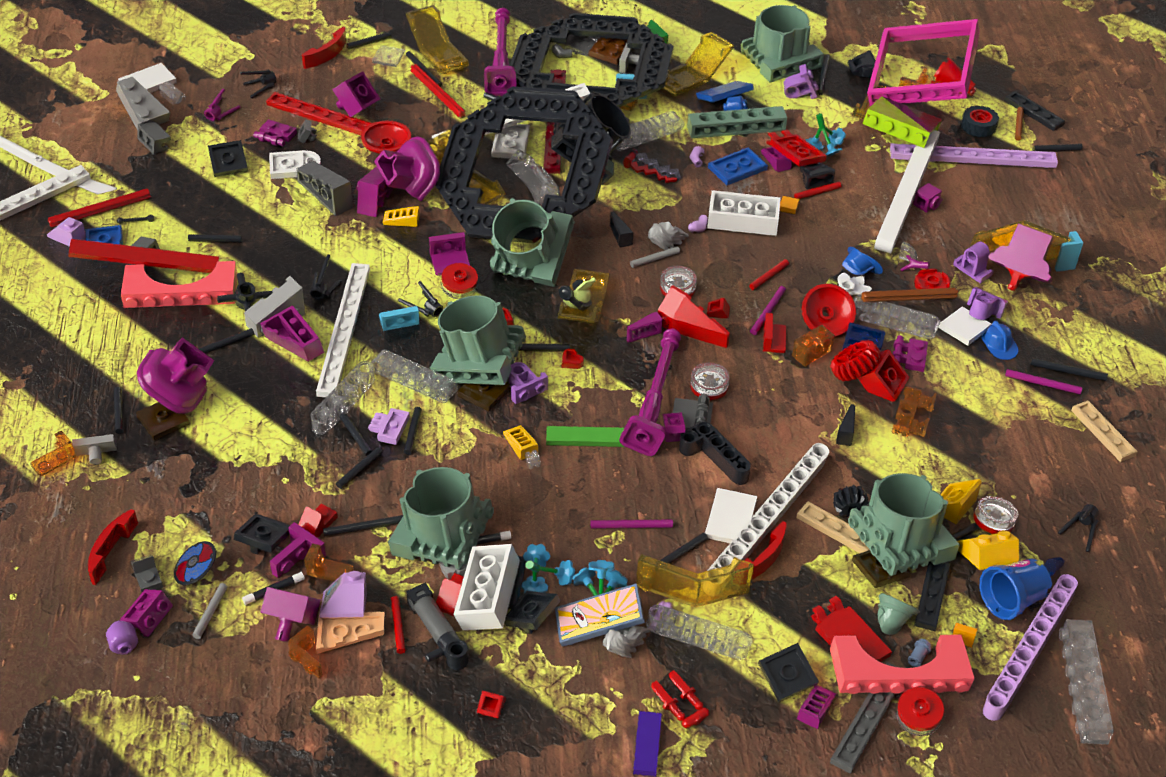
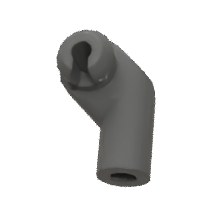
M558 44L552 46L551 50L558 58L573 56L572 49L564 50Z

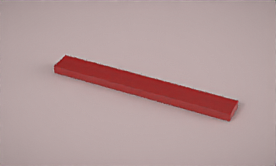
M274 92L266 100L268 106L360 136L367 126L373 124L358 118H350L348 115Z
M71 239L69 257L135 265L144 264V266L211 273L215 269L217 262H219V256Z

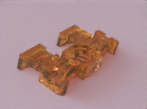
M905 387L903 392L905 398L900 401L895 418L898 421L896 425H893L892 433L897 435L901 433L902 436L908 437L910 432L925 437L930 418L920 423L914 419L917 406L919 409L922 407L932 412L937 393L930 397L921 395V390ZM907 409L911 411V413L906 414L902 412V410Z

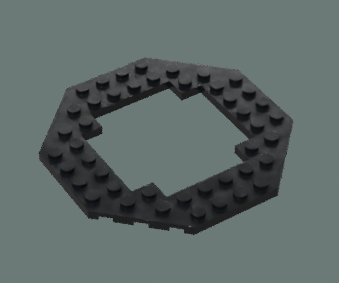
M573 13L565 20L560 18L551 22V25L548 27L543 25L534 29L533 33L528 35L526 33L521 34L509 65L516 69V82L521 87L565 90L576 85L553 83L555 79L553 73H541L551 42L566 44L569 35L628 39L627 48L641 49L633 80L617 78L615 88L586 85L590 93L593 92L594 94L605 96L618 107H621L665 87L674 46L670 43L666 44L664 39L658 34L651 33V29L644 24H639L635 17Z
M512 86L507 90L506 94L500 98L497 96L488 102V106L480 111L479 109L467 116L468 119L459 124L458 122L453 125L440 164L439 179L435 186L469 237L492 239L494 218L500 209L504 207L480 204L483 195L482 189L470 188L469 185L485 133H501L505 119L566 123L563 132L564 138L578 139L562 196L545 194L542 208L546 212L551 213V211L575 217L597 202L613 140L576 91ZM536 227L523 229L515 235L512 241L534 244L542 239V229Z

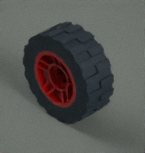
M970 106L964 110L961 127L973 136L988 137L996 132L999 116L989 107Z

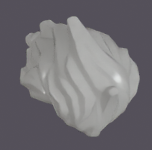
M670 222L655 223L648 233V238L651 242L664 250L669 249L668 247L673 248V244L681 245V240L689 236L678 227H673Z
M636 625L618 631L609 630L603 640V646L609 652L632 658L630 652L635 653V647L644 644L642 639L646 637L645 633H649L650 630Z

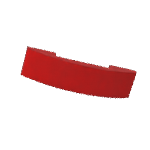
M343 26L335 31L333 39L319 49L311 48L302 54L303 68L308 69L321 65L339 54L347 41L346 27Z
M130 509L113 520L95 541L88 560V572L93 585L99 582L107 570L104 560L120 537L129 538L138 525L135 510Z
M782 521L771 532L769 546L754 561L745 558L734 569L732 579L734 585L742 584L758 577L775 562L783 547L786 522Z

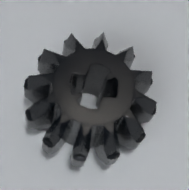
M855 484L850 487L839 488L838 492L834 493V508H836V512H839L840 515H846V517L850 516L851 509L857 508L858 511H861V507L868 504L867 493H865L861 486L856 487Z

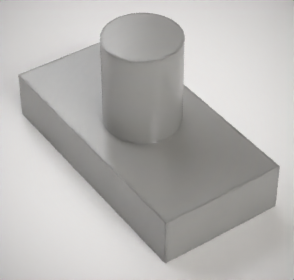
M627 43L619 60L620 73H626L629 63L637 64L639 55L632 54V48H627Z
M113 434L72 439V447L76 456L89 454V462L94 465L102 462V452L117 450Z

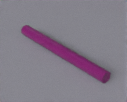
M784 286L779 287L751 328L750 333L752 335L758 333L764 324L765 314L772 312L786 291Z
M1007 369L1005 373L1006 377L1080 395L1082 392V387L1010 369Z
M673 519L591 520L590 526L591 529L673 528Z

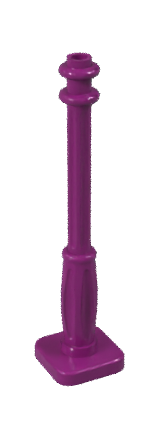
M499 8L495 13V22L498 25L497 50L494 53L493 66H488L484 69L485 92L496 96H503L512 86L516 87V69L509 66L508 52L506 51L507 25L510 22V11L506 8Z
M673 328L663 333L661 356L651 389L646 393L639 416L634 415L629 418L619 439L623 446L647 456L656 454L666 435V429L656 422L663 399L661 392L673 351L678 349L679 341L681 340V334Z

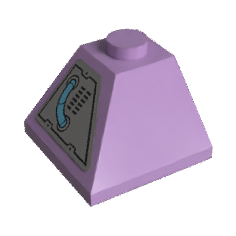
M351 571L343 573L323 593L320 618L364 617L367 597L366 572Z

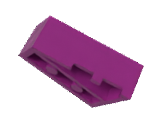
M377 166L357 183V213L377 217L378 208L384 205L383 199L389 197L394 187L387 186Z
M293 305L260 323L268 340L308 362L324 353L319 337Z

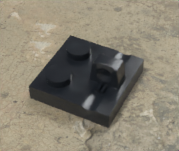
M241 140L208 145L214 177L248 172Z
M255 513L234 532V540L250 545V552L256 555L261 550L271 553L290 535L288 528L290 525Z
M526 591L517 604L507 613L504 624L509 627L522 628L525 633L532 634L549 614L554 611L561 600L558 594Z
M798 643L758 661V665L778 702L819 683Z

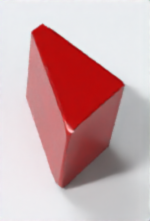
M725 298L708 302V317L729 318L730 306Z
M482 691L476 713L499 718L506 697Z

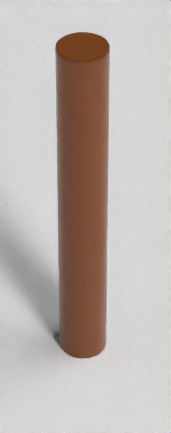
M1022 107L1017 108L1015 140L1017 141L1021 140Z

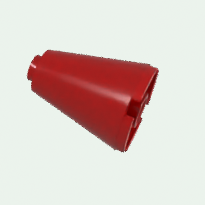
M947 58L948 62L944 61L934 74L936 79L935 81L932 80L931 84L961 81L963 70L951 58ZM970 80L967 98L969 96L972 97L977 90L975 88L976 84L972 80Z

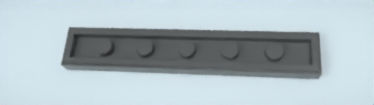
M889 662L886 663V665L897 667ZM869 693L833 754L830 764L851 774L893 700L895 693Z

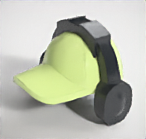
M592 278L588 281L576 280L572 284L574 291L569 286L564 285L559 289V295L569 307L584 311L592 305L589 288L596 282V279Z

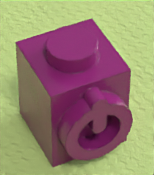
M927 183L916 191L913 205L926 213L931 209L936 210L943 200L941 198L942 191Z

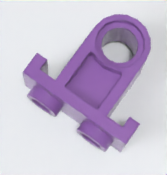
M806 64L800 66V73L787 77L784 80V93L786 97L793 99L810 93L811 99L817 97V90L819 88L817 82H813L811 69L808 70Z
M977 242L966 249L963 255L954 260L953 265L979 283L991 277L993 270L986 269L990 251L984 242Z
M974 287L967 305H972L969 314L976 319L985 320L992 314L1000 319L1003 316L1008 301Z
M522 362L511 364L512 371L509 375V383L511 384V400L515 404L548 390V376L545 372H542L540 377H537L526 364Z

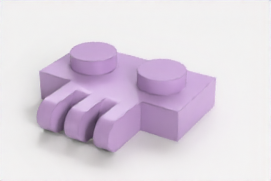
M394 408L390 409L388 415L375 413L368 429L371 432L378 433V441L397 445L410 418V413Z

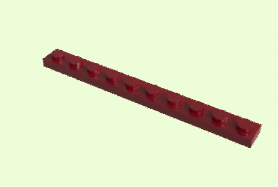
M556 69L550 71L555 77L553 83L566 84V70ZM547 122L543 173L560 174L561 155L551 149L555 122Z

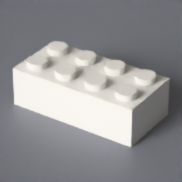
M712 190L707 228L776 236L781 198Z
M512 544L472 547L454 611V616L462 630L503 628L520 562Z

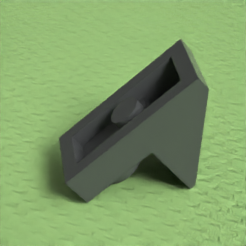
M150 554L130 561L141 593L145 589L157 590L163 588L153 555Z

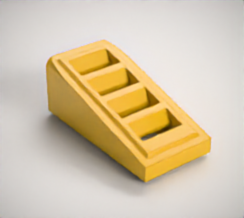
M419 206L385 211L383 225L417 227L420 217Z
M521 425L503 431L504 436L520 460L538 454L537 442Z

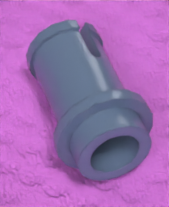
M925 639L915 642V648L908 657L909 664L914 667L921 666L926 654L931 652V644Z

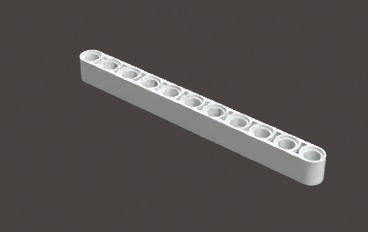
M934 130L929 135L925 148L916 145L877 236L874 249L889 254L892 253L913 203L915 193L920 186L936 147L940 131Z
M816 443L809 449L711 565L702 583V589L705 593L716 595L733 576L734 569L745 558L750 556L822 469L829 454V449L826 445Z

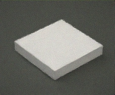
M964 307L959 308L939 323L941 330L966 345H970L991 326V323L986 320L972 317L969 314V310Z

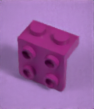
M464 232L429 237V250L435 275L441 276L443 270L454 263L470 265L466 253Z

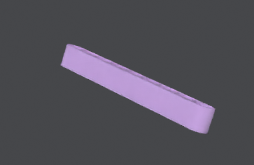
M1064 574L1059 577L988 693L983 707V714L987 719L997 721L1002 718L1072 601L1078 585L1076 578L1072 575Z

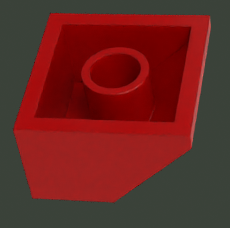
M888 349L880 352V361L872 370L857 378L867 392L894 402L910 377Z

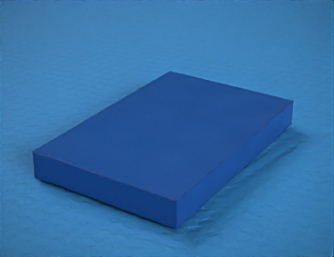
M734 81L698 92L696 95L700 100L715 102L752 91L754 88L751 83Z
M748 147L709 162L708 168L723 183L730 185L767 170L768 165Z

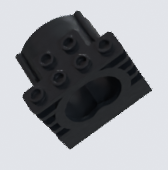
M591 92L583 102L613 140L602 180L603 185L614 175L612 151L630 136L631 127L629 118H626L625 114L614 102L605 96ZM555 122L551 149L571 163L578 139L564 138L563 132L566 123Z

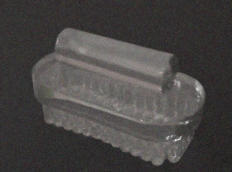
M166 81L159 86L160 95L169 103L176 105L186 100V96L183 95L182 91L172 83Z

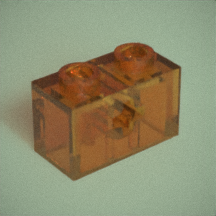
M820 325L794 340L792 356L803 366H806L832 351L835 335L826 327Z

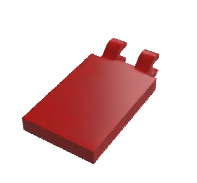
M789 130L781 131L784 137H779L775 132L768 133L771 140H767L766 143L798 166L826 161L827 155L799 135L791 134Z
M834 596L829 599L831 603L827 607L831 612L829 615H826L825 610L820 605L813 608L814 614L811 615V618L817 623L816 631L830 647L834 636H856L862 649L875 660L882 662L891 656L892 651L850 606L844 608L839 597Z

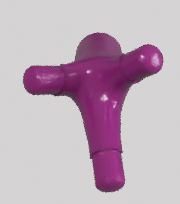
M906 255L910 264L900 270L903 272L911 268L929 269L930 263L918 261Z

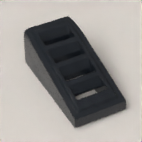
M611 212L609 226L620 248L632 246L634 233L615 212Z
M851 404L838 430L836 444L852 445L855 424L854 404Z

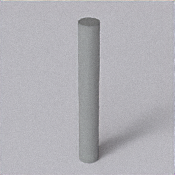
M677 246L632 260L630 265L634 268L680 253V249Z
M220 583L192 634L194 638H201L228 588L226 584Z

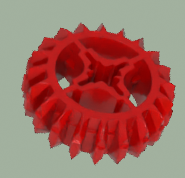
M861 340L844 348L843 351L834 357L830 365L832 372L841 381H850L859 376L861 377L878 364L881 357L880 350L873 341Z

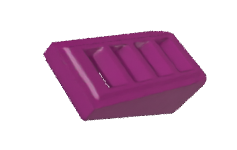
M769 147L761 150L762 155L777 172L791 169V160L775 148Z
M653 312L627 327V342L661 333L662 318L658 312Z
M815 685L801 706L797 720L818 729L836 693ZM817 693L822 694V695H824V696H826V697H828V698H824V697L818 695ZM814 698H816V699H818V700H821V701H823V702H825V703L823 704V703H821V702H819V701H816V700H814ZM808 709L813 710V711L817 712L818 714H815V713L809 711Z

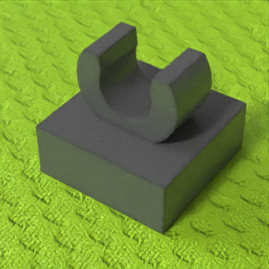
M305 119L298 130V141L305 143L307 138L314 141L317 137L315 135L317 130L311 128V121Z

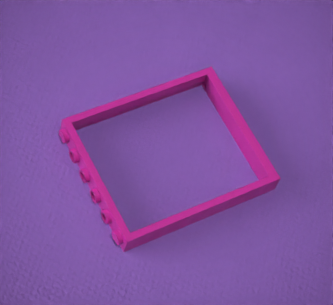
M978 19L884 28L867 92L870 106L877 101L875 99H879L882 96L901 104L967 98L980 34ZM970 35L961 81L878 88L889 43Z

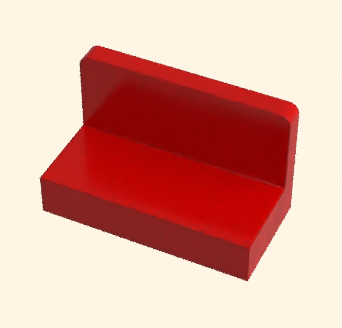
M766 313L763 351L785 353L786 325L773 324V313Z

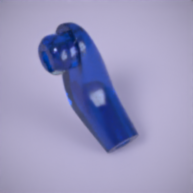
M1055 557L1045 562L1044 566L1047 568L1050 577L1064 565V560L1061 557Z

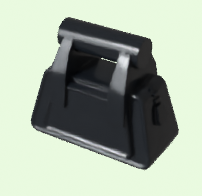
M869 50L848 60L847 63L853 75L871 78L876 60Z
M823 163L800 166L806 189L834 183L835 169Z

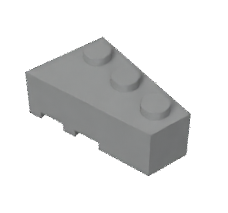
M133 76L117 82L116 92L137 130L138 124L155 121L159 125L169 121L170 111Z
M291 276L285 279L287 282L280 288L275 287L272 290L273 293L265 300L261 298L244 312L246 326L249 329L252 328L258 338L264 335L260 323L292 305L301 316L305 315L302 287Z

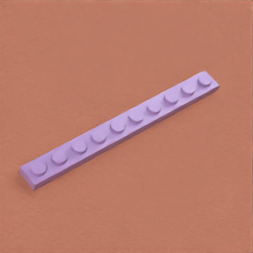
M891 143V159L910 160L916 145ZM936 146L930 159L931 162L942 161L1056 168L1058 164L1056 152Z

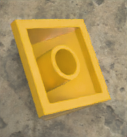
M980 479L950 483L940 494L944 500L948 501L944 518L955 524L960 521L977 500L982 483Z

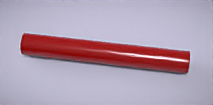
M835 182L795 193L794 198L803 199L839 189L842 185L841 182Z
M784 259L749 284L750 289L755 290L788 266L789 261Z
M393 596L391 598L396 650L398 654H403L406 650L400 600L398 596Z

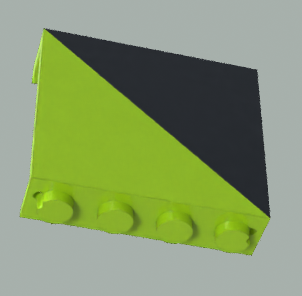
M882 96L868 108L863 124L925 148L929 135L934 130H939L942 119Z

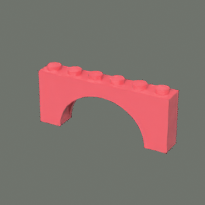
M217 262L215 269L208 276L199 281L183 285H168L154 281L146 274L144 264L125 265L121 290L124 308L235 304V301L218 303L217 296L235 293L237 287L236 262Z
M940 635L935 646L936 657L931 662L914 668L893 667L875 660L862 649L856 636H834L830 647L840 693L877 694L892 692L897 694L914 687L927 688L936 693L954 691L962 693L969 691L975 679L962 635Z

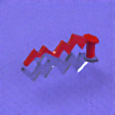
M634 148L623 160L625 168L631 167L636 173L644 171L645 175L656 174L658 180H665V183L676 182L681 177L678 168L670 169V165L661 167L658 164L657 158L648 159L647 153H638L637 149ZM636 159L638 160V162L643 160L644 166L638 167L637 161H632ZM648 165H653V168L649 169ZM675 174L677 178H669V175Z

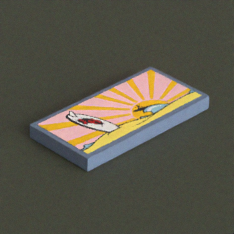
M637 584L555 607L559 641L562 647L607 634L612 629L618 631L645 623Z

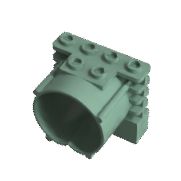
M775 5L764 9L760 16H756L754 37L745 39L741 43V53L746 54V58L750 59V62L755 64L757 69H760V74L769 83L800 73V66L806 64L808 70L822 67L824 53L814 44L810 45L809 35L811 26H809V17L804 11L798 9L796 5Z
M511 198L510 203L501 208L496 214L492 225L493 236L491 243L496 250L495 255L490 260V267L493 272L513 275L516 278L522 277L525 280L531 279L534 283L555 287L575 223L572 215L555 211L548 213L533 201H515L514 198ZM530 227L542 229V240L537 247L526 252L511 251L512 240L518 232Z
M474 295L458 299L454 302H448V306L443 309L438 318L440 335L444 344L442 348L443 353L437 354L430 367L435 382L505 385L512 371L511 364L515 361L514 357H517L518 350L521 349L522 342L526 339L523 327L507 325L501 303H496L489 297Z
M436 467L425 471L417 470V475L413 479V487L409 488L405 492L404 497L400 498L403 517L388 541L391 555L413 561L418 556L421 558V561L426 562L428 559H431L433 564L443 562L445 567L455 565V569L461 570L463 564L468 562L472 547H476L480 534L484 533L488 519H491L493 516L494 507H492L491 499L486 498L484 501H480L478 496H474L469 473L463 474L456 469L448 467Z
M898 473L886 476L881 481L875 480L869 506H862L861 511H858L857 508L851 509L848 518L850 527L854 529L861 541L870 549L872 555L878 559L882 567L891 576L895 575L897 570L901 573L906 572L908 567L912 570L917 569L918 564L924 567L931 561L933 565L955 560L960 544L942 524L948 501L944 500L938 492L932 490V485L926 480L927 477L925 475L917 476Z

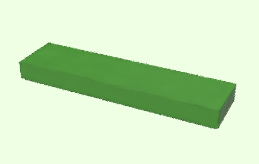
M547 426L546 445L625 447L619 441L624 428Z

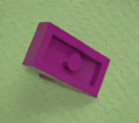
M682 412L662 414L663 426L666 429L665 441H680L681 433H685Z

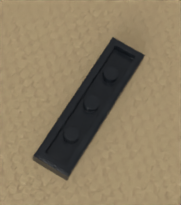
M1017 91L1005 96L1004 101L1016 109L1022 107L1024 114L1052 131L1064 126V119Z
M929 561L918 606L920 613L916 615L914 626L936 631L950 562L933 565Z

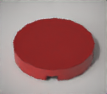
M929 268L918 272L915 276L914 285L916 289L950 288L951 281L946 273L937 272V269Z

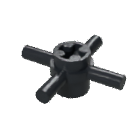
M238 273V286L235 293L217 296V302L235 301L239 308L247 311L253 306L256 299H265L273 292H255L254 285L245 282L244 274Z

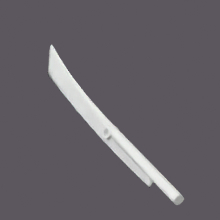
M0 136L1 148L55 176L68 171V169L42 158V156ZM92 179L77 185L97 195L117 189V187Z

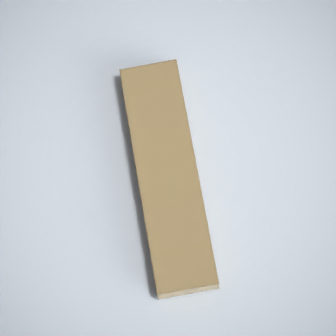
M1088 400L1072 407L1071 411L1120 462L1136 456L1138 451Z
M809 501L797 513V519L856 552L862 553L870 550L847 522Z

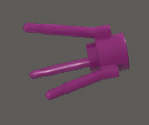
M224 88L204 111L205 117L210 121L215 119L221 120L224 116L240 109L238 105L222 114L220 113L221 108L218 106V103L222 99V94L225 91Z

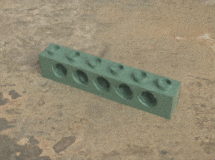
M783 106L688 114L687 128L691 139L777 132L786 130L787 115Z

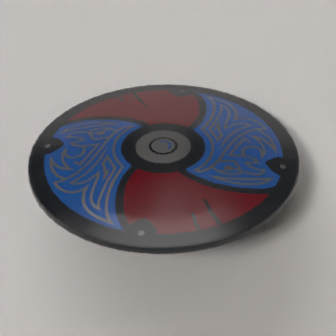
M202 541L189 547L180 556L175 565V581L180 585H191L202 579L209 572L216 559L215 546L208 541Z

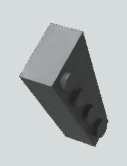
M315 161L296 168L298 182L335 216L353 208V196L349 180Z

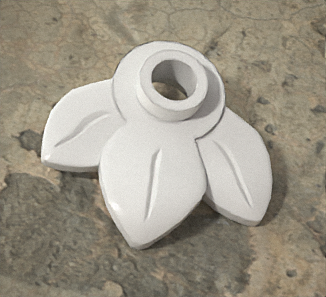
M846 273L838 276L839 286L846 290L850 296L854 294L862 295V292L871 291L872 289L864 285L863 276L850 278Z

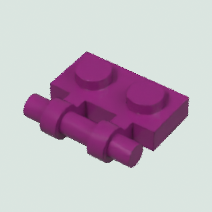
M268 119L260 127V132H254V137L262 142H271L275 146H284L285 142H289L297 134V129Z
M898 335L893 345L895 351L892 354L899 364H906L905 369L924 372L928 341L910 338L909 343H905L904 337Z

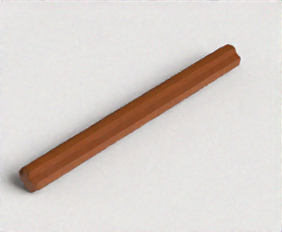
M956 288L866 291L862 292L861 300L863 302L954 299L957 298L958 290Z

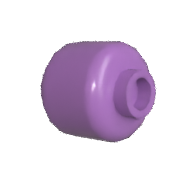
M117 621L107 629L106 637L112 652L128 654L137 646L136 631L131 623Z

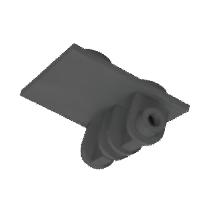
M705 393L698 397V401L675 398L673 413L682 412L685 429H688L700 422L711 423L713 403L709 402L710 399Z

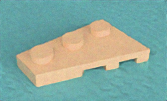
M364 612V617L320 618L319 613L316 643L317 654L384 635L385 612Z

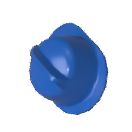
M848 247L849 254L842 265L850 273L864 275L868 271L874 274H881L883 272V267L875 259L854 247Z
M994 321L981 338L995 357L1002 360H1011L1018 354V347L1012 338V332L1007 325Z

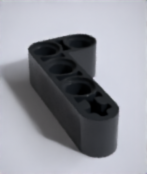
M700 422L686 429L685 433H681L679 445L681 454L692 456L703 451L735 484L744 485L749 481L750 462L712 424Z

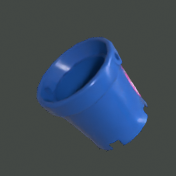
M1025 559L1008 565L988 567L983 571L979 584L981 597L986 607L994 616L1001 620H1012L1019 616L1025 608L1048 597L1049 593L1047 594L1049 588H1052V581L1047 568L1043 564L1038 566L1035 561H1038L1036 559Z

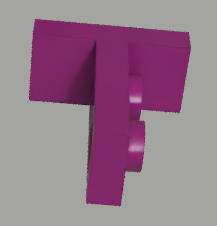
M294 522L288 527L292 543L270 560L272 574L279 578L284 573H287L299 560H302L307 553L321 561L326 557L324 542Z

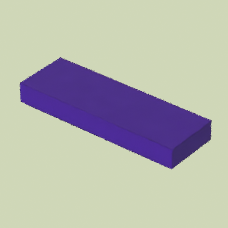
M639 711L633 774L656 777L662 713Z

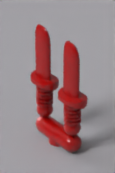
M675 670L669 673V677L682 692L680 697L683 700L687 698L695 709L698 710L685 718V714L677 706L678 700L676 698L672 699L658 681H654L651 684L653 691L664 702L663 709L665 711L669 709L677 717V720L682 721L684 728L688 729L693 725H698L709 716V709L703 708L702 702L694 694L696 692L695 688H690Z

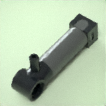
M426 582L407 590L408 606L414 614H418L439 647L425 654L426 661L431 662L441 656H445L447 665L451 669L461 670L465 668L468 664L467 643L460 640L434 601L433 593Z

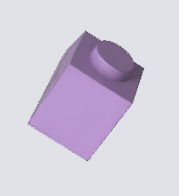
M70 217L47 234V237L69 247L71 239L86 240L83 223Z

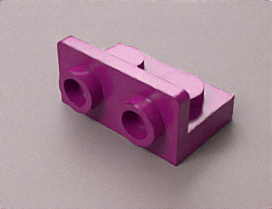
M145 589L119 621L131 623L134 628H138L144 636L148 637L173 605L163 591Z

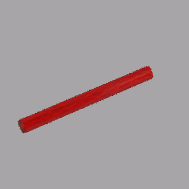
M417 64L410 66V71L459 118L466 115V111Z
M148 189L139 190L49 217L48 222L50 227H55L68 217L79 220L146 200L151 197L150 191Z

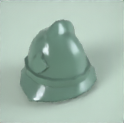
M884 593L878 596L880 601L878 605V623L881 631L887 635L898 633L913 615L920 613L917 608Z

